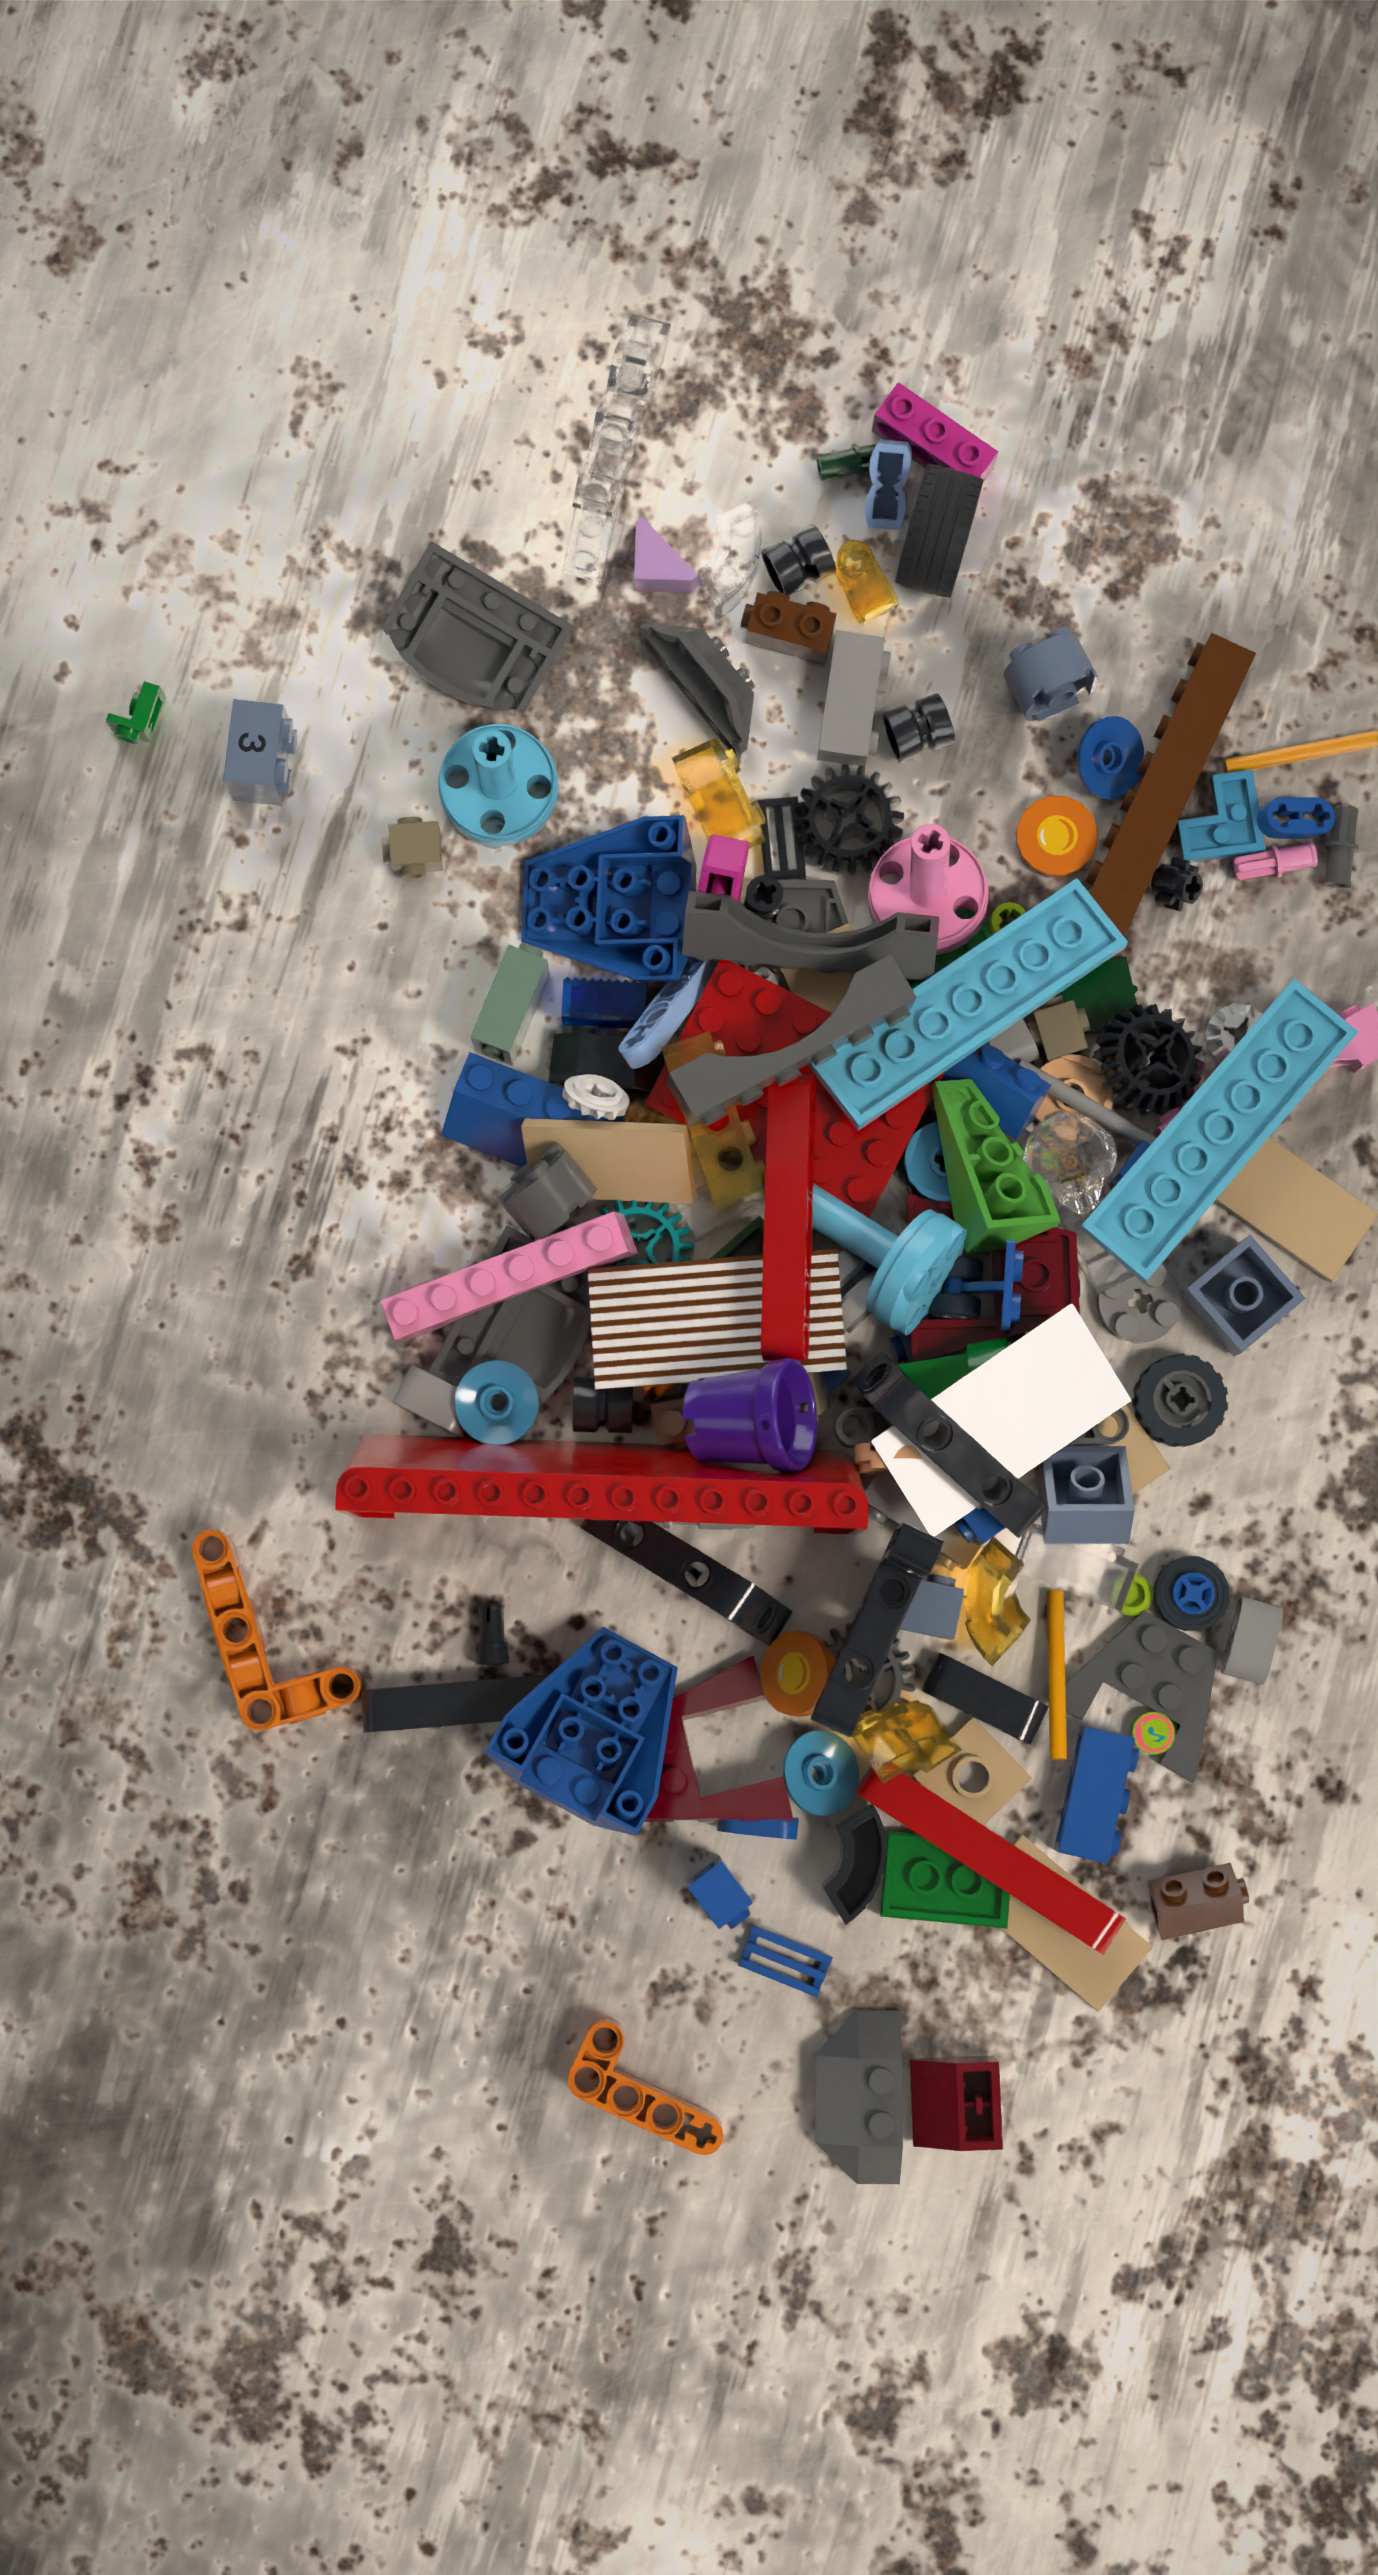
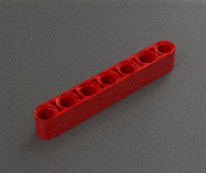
M800 1074L796 1079L783 1086H778L777 1082L768 1086L761 1310V1355L763 1361L785 1358L807 1361L809 1356L816 1087L813 1074Z
M876 1756L854 1791L880 1810L1102 1955L1106 1953L1126 1921L1125 1917L878 1756Z

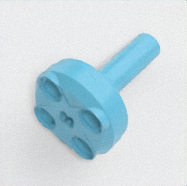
M491 724L467 732L452 745L440 768L438 781L439 795L447 818L461 834L487 848L498 849L503 846L515 845L531 838L545 826L558 802V775L550 753L538 739L518 727L505 724ZM509 739L515 743L513 750H511ZM463 773L469 777V781L460 789L451 788L447 785V780L452 774ZM536 783H544L551 789L549 795L543 799L531 797L528 791ZM490 818H498L505 825L499 833L488 834L482 829L484 822Z
M815 1184L813 1186L812 1228L878 1269L868 1292L867 1310L890 1328L898 1330L904 1335H909L921 1319L930 1311L934 1297L944 1292V1280L948 1276L957 1257L963 1254L967 1230L944 1214H938L930 1209L918 1215L898 1237Z

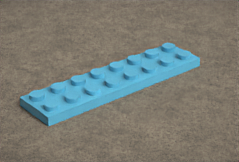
M1076 878L912 989L917 998L909 1010L911 1015L904 1021L892 1027L884 1023L873 1029L874 1035L867 1041L855 1047H852L851 1043L848 1042L836 1049L838 1054L830 1061L817 1067L811 1062L808 1064V1067L857 1131H859L1125 949L1128 941Z
M1294 978L1079 1229L1140 1281L1145 1283L1351 1042L1358 1031Z

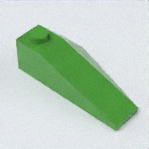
M962 1079L934 1082L932 1091L955 1222L967 1230L964 1240L966 1253L1006 1249L1007 1240H1016L1017 1244L1057 1226L1061 1220L1047 1183L1040 1173L1036 1175L1032 1173L1021 1158L1024 1151L1017 1141L1011 1144L998 1126L999 1116L973 1080Z

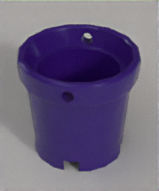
M785 1358L768 1362L761 1369L698 1378L699 1380H693L689 1384L684 1398L683 1421H694L695 1434L685 1435L692 1456L699 1463L769 1464L774 1470L802 1471L810 1462L816 1443L817 1408L813 1386L808 1373L797 1359ZM802 1402L808 1405L807 1411L802 1409Z

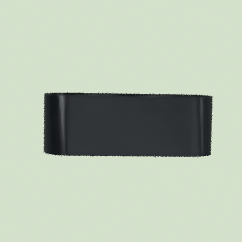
M940 1652L921 1689L924 1693L1029 1745L1032 1744L1049 1709V1706Z

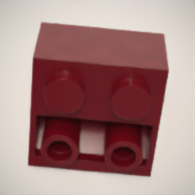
M994 2055L909 2059L913 2147L952 2151L1003 2150L999 2061Z

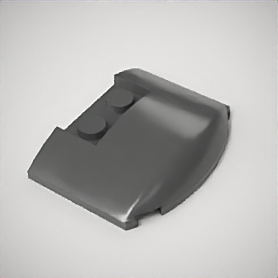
M431 541L385 619L382 628L386 635L389 634L396 650L404 661L420 676L440 690L479 707L492 710L516 709L515 712L525 711L572 630L573 625Z
M506 1225L489 1259L536 1240L532 1241L530 1237ZM588 1271L530 1290L456 1320L428 1373L458 1387L465 1374L481 1363L495 1360L510 1362L528 1373L537 1388L539 1405L544 1403L571 1372L589 1335L591 1314ZM501 1394L494 1395L492 1406L497 1410L504 1409L506 1406L505 1397Z

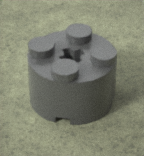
M559 1143L546 1150L539 1158L541 1162L534 1167L528 1163L519 1169L510 1178L512 1182L496 1195L500 1204L532 1241L535 1239L536 1241L540 1240L560 1227L570 1218L569 1214L577 1205L582 1208L597 1191L590 1178Z

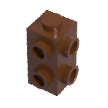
M768 591L766 594L757 592L754 605L746 603L740 628L747 629L745 643L824 664L835 627L837 613L830 612L828 606L818 602H807L804 605L790 601V597L781 592Z
M1231 1862L1217 1866H1207L1181 1874L1166 1875L1148 1881L1150 1909L1161 1940L1244 1922L1243 1904L1249 1903V1894L1244 1878H1236Z

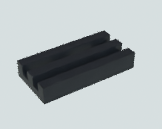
M798 796L757 800L764 875H770L777 880H806L803 843L798 844L796 836L802 831L801 828L793 827V819L800 817V813L794 811L795 803L798 802ZM782 807H790L796 869L791 870L788 869ZM769 808H774L780 871L772 870L766 811Z

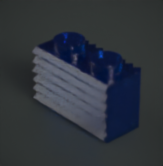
M567 976L563 980L562 1024L565 1026L632 1029L646 1010L647 984L643 980L640 983H637L635 980L629 983L626 979L622 983L618 979L612 982L610 978L606 982L602 978L597 982L594 978L587 981L585 977L580 981L575 977L571 981Z

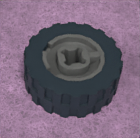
M1179 1353L1171 1356L1168 1355L1155 1361L1140 1374V1378L1135 1383L1133 1389L1135 1391L1134 1398H1132V1406L1135 1408L1134 1416L1140 1422L1145 1432L1153 1437L1154 1441L1167 1444L1170 1447L1191 1446L1212 1436L1218 1426L1222 1425L1225 1419L1223 1417L1224 1413L1228 1410L1229 1402H1226L1228 1391L1227 1387H1224L1223 1377L1220 1372L1217 1373L1211 1363L1208 1361L1204 1362L1195 1355L1189 1356L1185 1355V1353Z

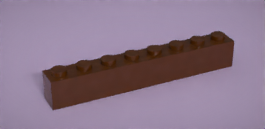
M1212 632L1205 645L1197 642L1187 665L1194 667L1188 681L1180 678L1170 701L1177 703L1171 717L1163 714L1153 737L1160 740L1154 753L1146 751L1136 772L1142 775L1143 778L1137 790L1129 787L1119 808L1126 812L1120 826L1112 823L1102 846L1109 849L1103 863L1095 860L1085 883L1092 885L1089 894L1123 936H1125L1256 655L1255 652Z

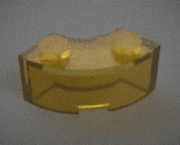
M713 738L671 757L682 789L696 813L707 842L709 836L713 834L747 841L750 844L749 848L765 842L760 825L766 823L765 817L758 802L755 800L750 803L737 775L741 768L732 749L724 751L717 738Z
M995 1537L989 1540L974 1560L963 1585V1589H965L963 1598L967 1619L965 1621L967 1632L978 1652L991 1666L1019 1639L1031 1621L1021 1608L1016 1593L1017 1578L1025 1564Z
M918 1700L894 1706L878 1713L876 1710L866 1711L861 1714L851 1735L882 1783L910 1770H922L928 1773L962 1750L934 1708L928 1704L920 1703Z

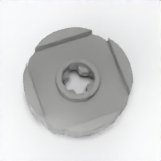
M1120 1264L1107 1275L1098 1292L1097 1310L1100 1320L1113 1335L1115 1334L1127 1342L1143 1344L1155 1341L1167 1334L1180 1317L1182 1296L1179 1285L1174 1276L1162 1264L1145 1283ZM1140 1290L1142 1295H1148L1150 1298V1303L1146 1305L1147 1312L1140 1313L1137 1307L1130 1308L1128 1305V1301L1134 1298L1133 1291Z

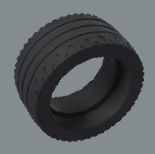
M927 465L904 542L895 583L907 588L910 587L913 590L924 591L927 594L951 598L984 479L973 474H966L963 471H955L948 467L944 468L940 465Z

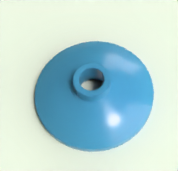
M488 1361L473 1367L462 1378L455 1394V1411L461 1426L471 1437L485 1444L503 1445L518 1440L530 1430L539 1410L538 1391L532 1378L519 1366L506 1361ZM496 1394H501L506 1399V1406L502 1410H497L492 1406V1398Z
M817 1730L799 1736L790 1745L784 1757L783 1778L790 1798L799 1808L812 1815L827 1816L842 1811L853 1800L856 1794L854 1791L859 1784V1766L853 1750L845 1740L832 1732ZM812 1767L817 1771L818 1774L816 1782L813 1780L811 1775Z

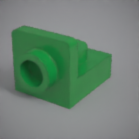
M144 681L140 693L135 692L129 706L131 719L108 713L106 723L114 731V737L131 744H137L138 740L151 743L166 696L159 685Z

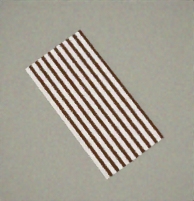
M837 1249L812 1251L809 1356L807 1361H799L807 1373L847 1370ZM763 1255L588 1269L595 1389L692 1382L693 1380H699L698 1378L763 1368L770 1362L763 1361L761 1355Z

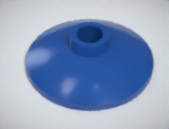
M1106 716L1093 722L1083 734L1077 753V766L1084 786L1093 795L1103 799H1117L1126 795L1129 787L1133 788L1138 782L1141 775L1136 772L1144 757V746L1136 727L1125 718Z

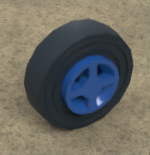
M1183 1556L1169 1562L1159 1572L1153 1587L1154 1603L1159 1615L1168 1624L1183 1631H1201L1215 1625L1225 1614L1230 1601L1229 1584L1224 1573L1212 1561L1199 1556Z

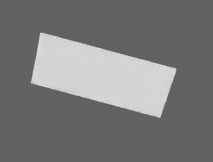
M1073 1304L1065 1307L931 1399L1017 1478L1023 1476L1131 1401ZM934 1421L926 1425L923 1430V1436L927 1437L934 1434L938 1429L939 1422ZM890 1427L871 1441L929 1534L936 1536L981 1505L896 1427ZM911 1445L920 1452L923 1459H893V1457L900 1448ZM998 1476L989 1477L984 1482L982 1490L994 1487Z

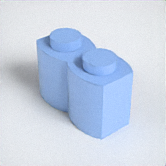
M879 439L872 452L869 469L873 484L865 503V517L869 527L898 530L903 522L907 508V493L904 485L912 465V452L908 442Z

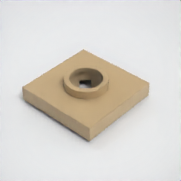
M971 1717L912 1775L922 1786L982 1825H985L1032 1779L974 1717ZM967 1762H979L988 1771V1784L980 1792H966L959 1785L958 1772Z

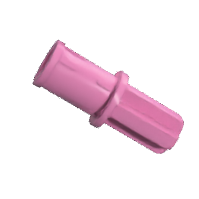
M1313 842L1279 849L1276 845H1272L1268 851L1235 857L1233 859V871L1236 879L1239 881L1269 875L1281 878L1282 873L1317 867L1316 848Z

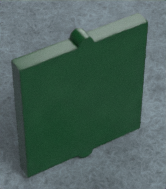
M1125 956L1107 960L1060 992V996H1063L1064 1003L1074 1000L1076 1008L1084 1007L1090 1026V1031L1084 1032V1035L1103 1031L1104 1024L1110 1019H1114L1118 1012L1126 1009L1129 1011L1131 1007L1137 1005L1135 993L1138 991V987L1132 983L1127 957Z

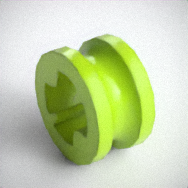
M1012 902L999 905L990 918L989 926L991 932L995 934L1001 930L999 927L1002 922L1001 914L1006 913L1007 917H1009L1012 913L1019 918L1026 913L1024 908Z

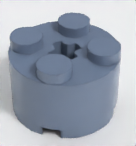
M1068 627L1056 629L1047 636L1046 640L1034 646L1031 643H1024L1016 647L1009 654L1012 662L1007 666L1003 675L1028 721H1031L1032 715H1035L1038 721H1044L1067 712L1080 703L1076 696L1085 689L1089 695L1092 694L1100 682L1077 636L1071 634Z

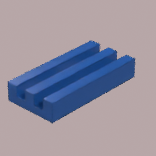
M753 1925L738 1966L818 1997L833 1957ZM760 1937L820 1961L819 1968H813L756 1945L757 1938ZM754 1953L814 1978L811 1985L749 1960L750 1956Z

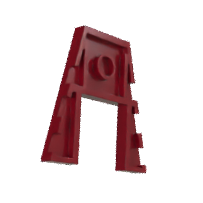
M907 1194V1226L922 1212L930 1209L938 1214H944L955 1221L951 1203L936 1202ZM1053 1227L1015 1244V1251H1024L1021 1282H1013L1012 1291L1013 1294H1021L1020 1316L1018 1324H1010L1009 1334L1000 1333L1003 1296L993 1295L994 1318L921 1320L910 1333L911 1363L930 1360L967 1349V1344L1008 1338L1032 1331L1070 1304L1074 1305L1080 1315L1077 1232ZM1006 1249L992 1251L993 1281H1004Z
M754 1656L746 1658L673 1698L658 1797L645 1822H674V1820H697L698 1822H715V1820H740L741 1822H761V1820L794 1821L783 1776L701 1797L684 1720L765 1700Z

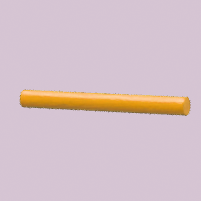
M1378 730L1223 759L1224 772L1258 770L1378 747Z
M1049 1590L1047 1591L1050 1760H1067L1064 1591Z

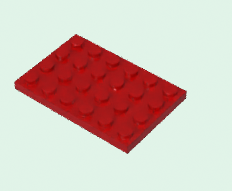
M720 959L644 1105L646 1108L678 1124H686L687 1129L766 1168L768 1086L762 1089L764 1094L754 1102L746 1106H741L740 1102H737L726 1108L727 1114L717 1122L708 1126H704L703 1122H700L691 1127L666 1084L668 1075L675 1069L705 1053L727 1057H741L776 1052L798 1043L816 1031L833 1013L729 960ZM808 1065L799 1069L801 1074L814 1075ZM945 1072L859 1131H857L814 1075L816 1087L814 1184L870 1218L933 1097L932 1085L936 1081H941Z

